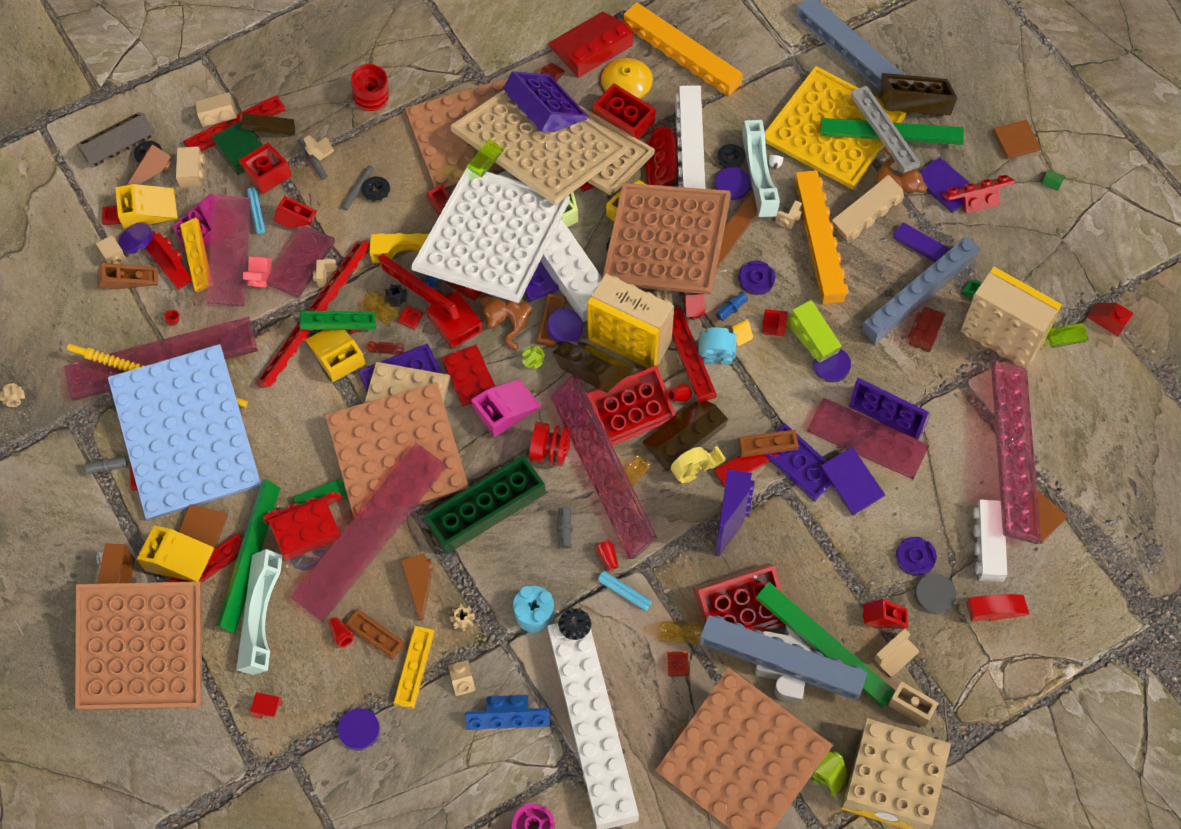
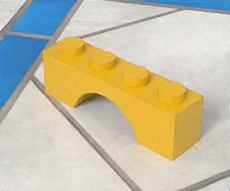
M371 234L370 256L372 263H378V257L381 254L392 259L397 253L404 250L419 252L429 234Z

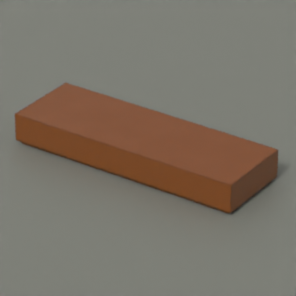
M547 293L536 341L538 345L555 347L556 341L548 334L547 322L551 313L557 309L564 308L566 296Z
M795 429L742 436L737 439L741 457L799 449Z
M356 609L345 623L351 631L392 660L405 646L403 640L359 609Z

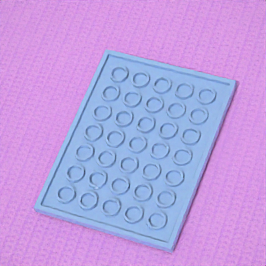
M220 344L108 377L147 521L187 509L190 504L197 506L261 485Z

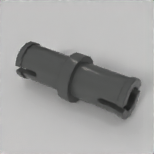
M126 456L111 459L105 457L103 460L85 462L87 474L103 471L109 473L110 470L127 468Z
M563 507V510L559 508L557 531H559V548L561 549L572 547L571 531H573V525H571V508Z

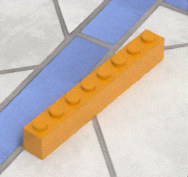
M636 2L624 13V23L641 39L649 42L654 48L661 50L666 56L677 61L679 65L689 69L694 75L702 78L707 84L714 86L720 93H724L729 97L742 84V72Z
M817 170L797 172L794 184L798 201L802 203V218L822 305L844 302L846 295H848V285L844 284V269L840 268L839 264L841 263V256L836 251L837 239L832 234L834 228L833 223L829 221V207L825 205L826 193L822 192V177H819Z

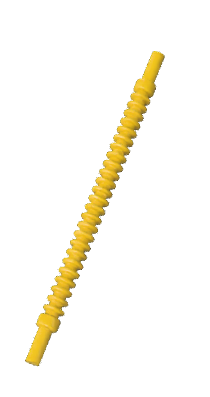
M70 343L67 346V351L83 355L88 360L93 359L94 362L98 360L99 363L103 362L104 365L108 363L109 366L113 365L114 368L118 367L119 370L123 368L124 371H131L144 367V365L140 366L139 363L136 365L134 362L130 363L129 360L125 362V359L120 360L119 357L115 358L114 355L110 357L109 354L105 355L104 352L100 353L99 350L95 351L93 348L86 349ZM236 397L238 406L246 408L248 401Z

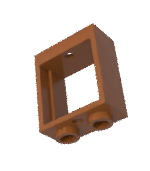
M105 543L97 584L131 583L135 558L125 544Z

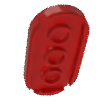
M662 126L651 133L652 137L646 142L648 146L655 149L654 155L646 162V180L648 185L671 186L678 175L677 135L671 128Z

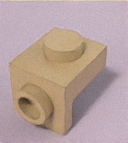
M310 135L304 138L306 143L305 149L308 154H313L320 161L334 151L329 139L326 137L319 142H316Z
M795 200L789 214L778 211L775 223L781 227L792 229L796 220L800 221L802 217V203Z
M329 258L317 260L316 270H313V280L317 282L318 288H323L326 285L327 272L336 271V260Z
M468 660L448 665L456 696L476 690Z

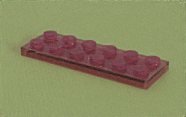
M213 194L207 304L245 306L246 280L243 279V272L247 271L251 198Z
M823 398L807 429V432L847 450L853 447L858 455L914 480L930 446L826 398Z

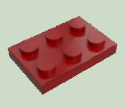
M477 344L442 357L443 364L448 375H450V380L462 407L472 404L471 399L487 389L496 387Z

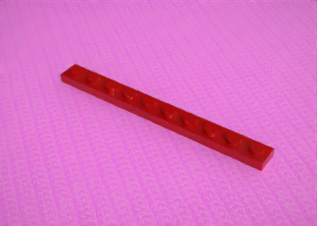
M366 240L358 241L354 244L307 311H327L328 304L337 297L338 290L347 283L348 276L357 269L358 262L367 255L370 244ZM300 321L255 382L260 388L274 385L278 374L287 367L288 360L297 353L298 346L307 339V334L311 329H300Z

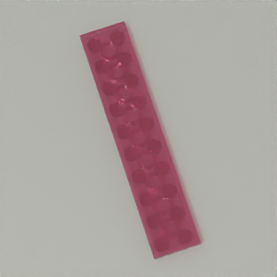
M248 316L110 353L109 355L110 357L112 355L115 358L119 357L120 360L125 359V362L129 360L130 363L134 362L135 365L139 363L140 366H148L219 344L222 347L225 360L257 352L258 347L251 320ZM93 359L64 366L72 401L111 391L108 377L127 372L123 368L119 370L118 367L109 366L108 363L104 365L103 362L99 363L98 360L94 362Z
M995 360L991 363L1003 536L1038 544L1041 542L1027 370Z
M571 375L551 398L564 425L569 427V436L628 558L635 559L657 539L656 533L578 375Z
M415 443L294 592L291 599L321 622H324L447 469V465L418 443Z

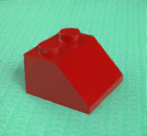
M269 142L239 160L253 185L262 194L292 177L288 162Z

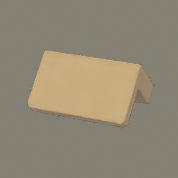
M906 629L902 630L881 649L873 660L890 678L919 653V650L908 640L911 634Z

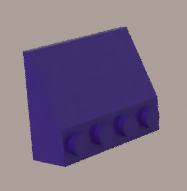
M512 71L503 87L508 97L515 101L517 107L524 111L527 118L533 121L541 132H556L587 120L589 117L551 75Z
M857 378L849 403L850 408L917 441L919 440L931 416L930 412L865 380Z
M727 470L715 556L721 555L743 525L745 516L749 517L755 481L751 480L752 473Z

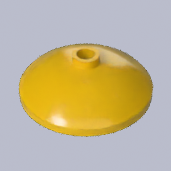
M621 58L612 61L604 68L601 75V85L605 92L615 83L639 99L643 98L650 91L653 82L652 73L648 66L632 58Z

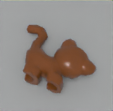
M886 147L883 148V153L890 155ZM891 155L879 169L878 178L875 181L877 185L889 175L908 194L914 192L923 193L927 190L923 177L917 171V168L906 173L901 171L899 175H896L890 167L895 162Z
M481 297L480 303L483 306L482 311L487 327L494 328L498 323L503 322L506 317H509L513 329L505 335V344L510 349H518V344L513 342L512 338L518 335L526 326L528 318L532 313V307L525 301L519 305L517 302L510 300L505 302L498 297Z

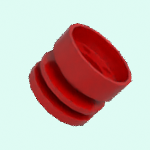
M364 64L357 67L351 75L354 103L365 111L381 109L386 105L389 98L388 77L385 70L376 64Z
M536 421L531 439L529 461L543 464L547 455L549 456L550 465H553L555 458L558 457L557 466L563 467L570 447L569 427L564 426L562 434H560V425H556L553 433H550L549 423Z

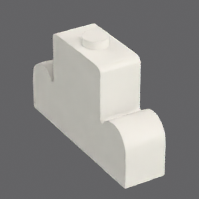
M787 625L784 635L768 631L763 632L764 635L771 638L779 637L785 643L791 645L798 644L804 650L810 651L811 646ZM756 665V676L777 680L774 693L780 701L801 705L805 682Z

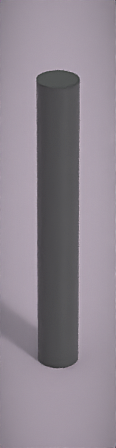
M300 137L298 142L321 179H326L328 175L313 154H308L305 149L304 137Z
M372 166L366 168L343 203L342 208L347 211L361 191L363 183L374 171Z

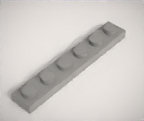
M867 85L851 91V98L901 171L906 173L920 166L919 160Z

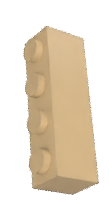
M889 175L835 217L832 220L833 227L847 242L857 238L863 229L872 226L878 217L884 216L889 211V208L893 205H898L903 200V189Z

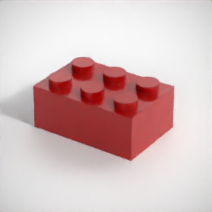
M615 83L592 105L593 114L638 140L655 122L656 109Z
M326 498L269 520L285 561L342 539Z

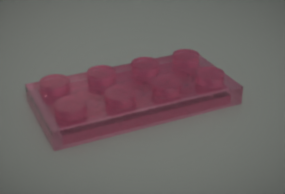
M301 226L268 277L267 285L300 298L313 278V270H316L317 260L325 259L335 243V239L309 227Z

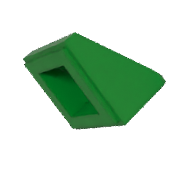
M1048 170L1042 185L1059 191L1065 176Z
M970 280L962 290V295L973 300L974 294L983 282Z

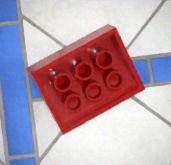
M602 11L548 43V46L574 75L579 78L632 47L633 32L623 21Z
M657 365L626 376L608 393L597 388L583 394L588 409L607 447L664 425L677 416L671 401L667 399V390Z
M767 563L693 587L705 624L709 615H718L727 622L740 623L749 630L756 629L764 632L785 626L779 618L755 599L768 582L782 592L775 565Z

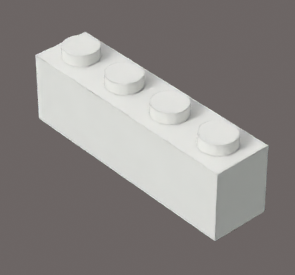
M979 500L977 506H974L973 517L977 520V525L974 526V536L977 537L975 555H978L975 572L979 574V581L1004 582L1007 577L1004 501Z

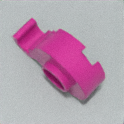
M530 803L523 805L516 811L511 828L528 829L530 823L533 822L535 825L539 824L537 829H555V822L552 813L547 807Z

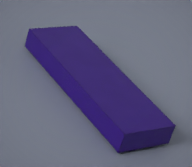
M904 222L893 235V238L934 262L950 251L948 247Z

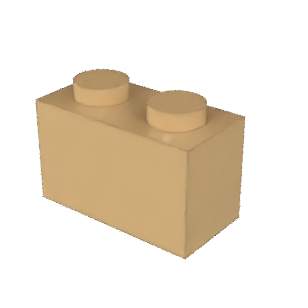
M230 92L196 101L197 115L202 127L237 118Z
M199 147L177 148L176 179L180 187L201 186V180L204 179L202 164H205V156L201 154Z
M901 681L888 706L926 727L939 703Z

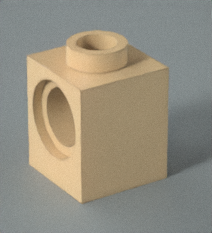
M113 235L96 243L107 263L121 264L127 260Z

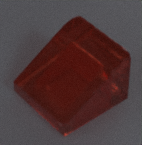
M550 63L542 67L540 74L551 75L557 82L565 73V70L554 63Z
M668 651V676H688V651Z

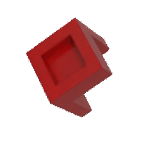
M765 309L762 334L784 337L788 311Z
M256 692L250 713L257 719H262L263 716L274 718L278 706H282L283 701L279 696Z

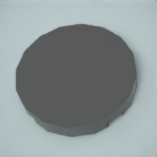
M927 575L920 580L916 587L915 597L917 603L928 613H945L956 601L957 593L955 586L943 575Z

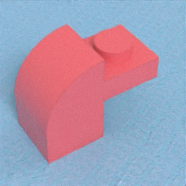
M249 256L248 271L243 272V279L248 280L247 286L267 287L271 274L272 257Z

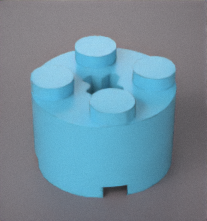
M721 327L707 328L705 333H703V330L700 331L698 355H701L704 364H712L713 361H721L725 365L732 364V360L736 358V332L733 331L732 334L729 333V329Z
M525 586L515 596L513 602L514 616L516 622L523 630L536 633L551 625L555 612L554 601L550 592L539 586Z

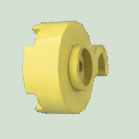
M715 446L710 453L706 450L704 451L702 447H697L680 455L673 462L670 469L677 480L684 484L696 479L695 474L702 469L705 472L709 468L713 469L720 466L726 458L718 446Z

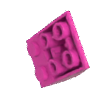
M212 193L172 226L185 253L186 250L180 227L182 223L193 218L199 219L204 246L225 238L238 227L225 200Z
M520 379L487 389L471 399L473 411L494 438L541 408V405Z

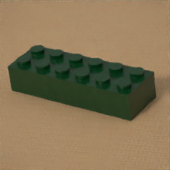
M522 455L423 515L425 525L447 555L545 495V483L526 457Z

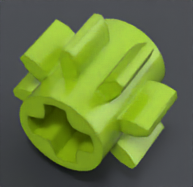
M529 345L523 350L521 360L526 367L532 368L534 366L537 369L543 364L545 355L540 347L534 346L532 348Z

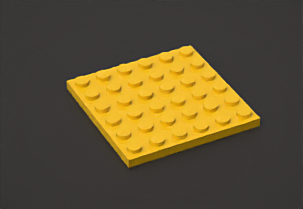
M815 66L765 131L766 144L852 190L884 147L882 141L876 139L821 136L822 118L867 121V119L850 96L851 91L858 89V87ZM875 97L892 122L901 123L904 120L905 112L885 110L881 99Z

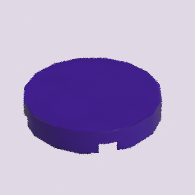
M735 167L725 168L716 176V190L730 191V200L742 199L750 190V177L742 169Z
M143 222L131 225L121 234L118 245L124 253L135 254L138 252V249H144L151 242L153 237L152 229L147 223Z
M750 261L741 268L739 283L747 293L763 295L774 287L775 272L767 263Z
M562 308L551 313L546 328L554 341L564 343L565 341L579 340L583 333L584 325L576 312Z
M842 349L821 363L816 359L813 361V370L816 375L827 382L844 380L851 369V359Z
M910 537L903 540L896 553L899 567L907 574L913 576H923L929 573L935 566L937 559L936 550L933 545L921 537Z
M356 708L348 711L339 722V738L351 750H365L372 746L379 737L380 725L377 717L367 709Z

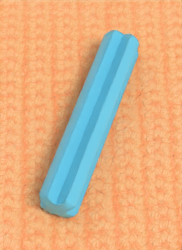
M255 187L248 188L247 195L256 234L265 233L258 194Z
M605 571L599 575L598 581L645 611L650 608L652 601Z

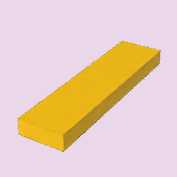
M193 218L180 224L194 291L200 292L213 286L199 219Z
M414 625L393 702L394 705L415 708L435 633L434 629Z

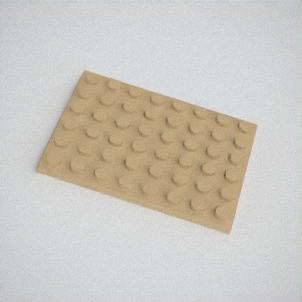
M502 90L451 125L453 133L554 205L628 152L629 147L590 119L556 132H541L537 129L534 122L527 118L524 111L517 107L515 101L508 97L505 90Z

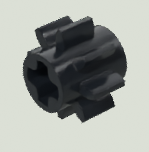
M391 284L389 289H385V302H390L391 307H401L403 302H407V290H402L401 284Z

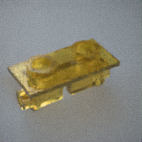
M366 291L363 305L369 311H375V316L389 327L391 319L396 320L399 317L398 310L391 307L390 304L385 305V300L377 292L369 293Z
M637 455L613 480V483L622 495L630 491L631 487L650 470L651 463L648 460L643 461L640 455Z
M661 621L660 641L700 645L702 625Z

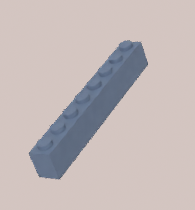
M805 0L797 6L796 18L880 91L882 73L905 75L894 67L891 62L886 60L880 52L872 48L867 41H864L854 30L849 28L843 20H840L831 10L827 9L820 0Z
M966 236L868 318L863 324L861 333L874 345L974 262L980 247Z
M718 615L708 616L700 637L699 644L858 701L868 673L859 666H849L843 664V661L839 659L826 658L820 652H810L804 650L798 644L791 645L785 643L779 637L771 638L764 635L762 631L746 629L744 625L737 622H727Z

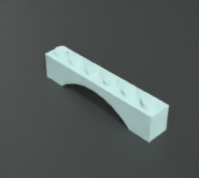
M762 120L744 121L742 139L758 216H777L780 201L777 188L772 183L768 169Z
M267 549L252 555L236 668L237 671L251 675L268 671L270 649L266 640L265 619L271 592L281 572L283 555Z

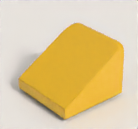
M748 319L732 326L731 333L733 334L734 331L737 334V346L753 339Z

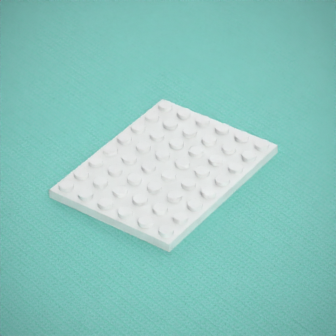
M467 166L415 258L412 270L519 303L570 202V196L565 197L554 205L523 182Z

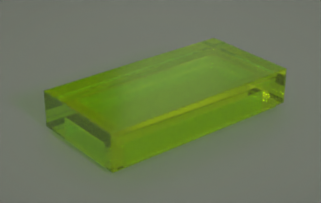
M488 139L467 165V168L482 178L504 151L503 147Z
M1084 323L1051 328L1047 335L1051 348L1085 343L1089 340Z

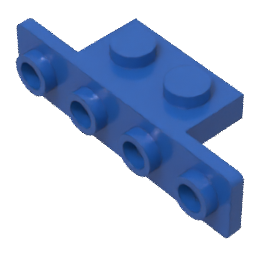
M528 695L487 696L486 711H469L465 713L467 730L550 726L549 709H528Z

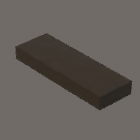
M241 113V129L293 136L295 134L294 119Z

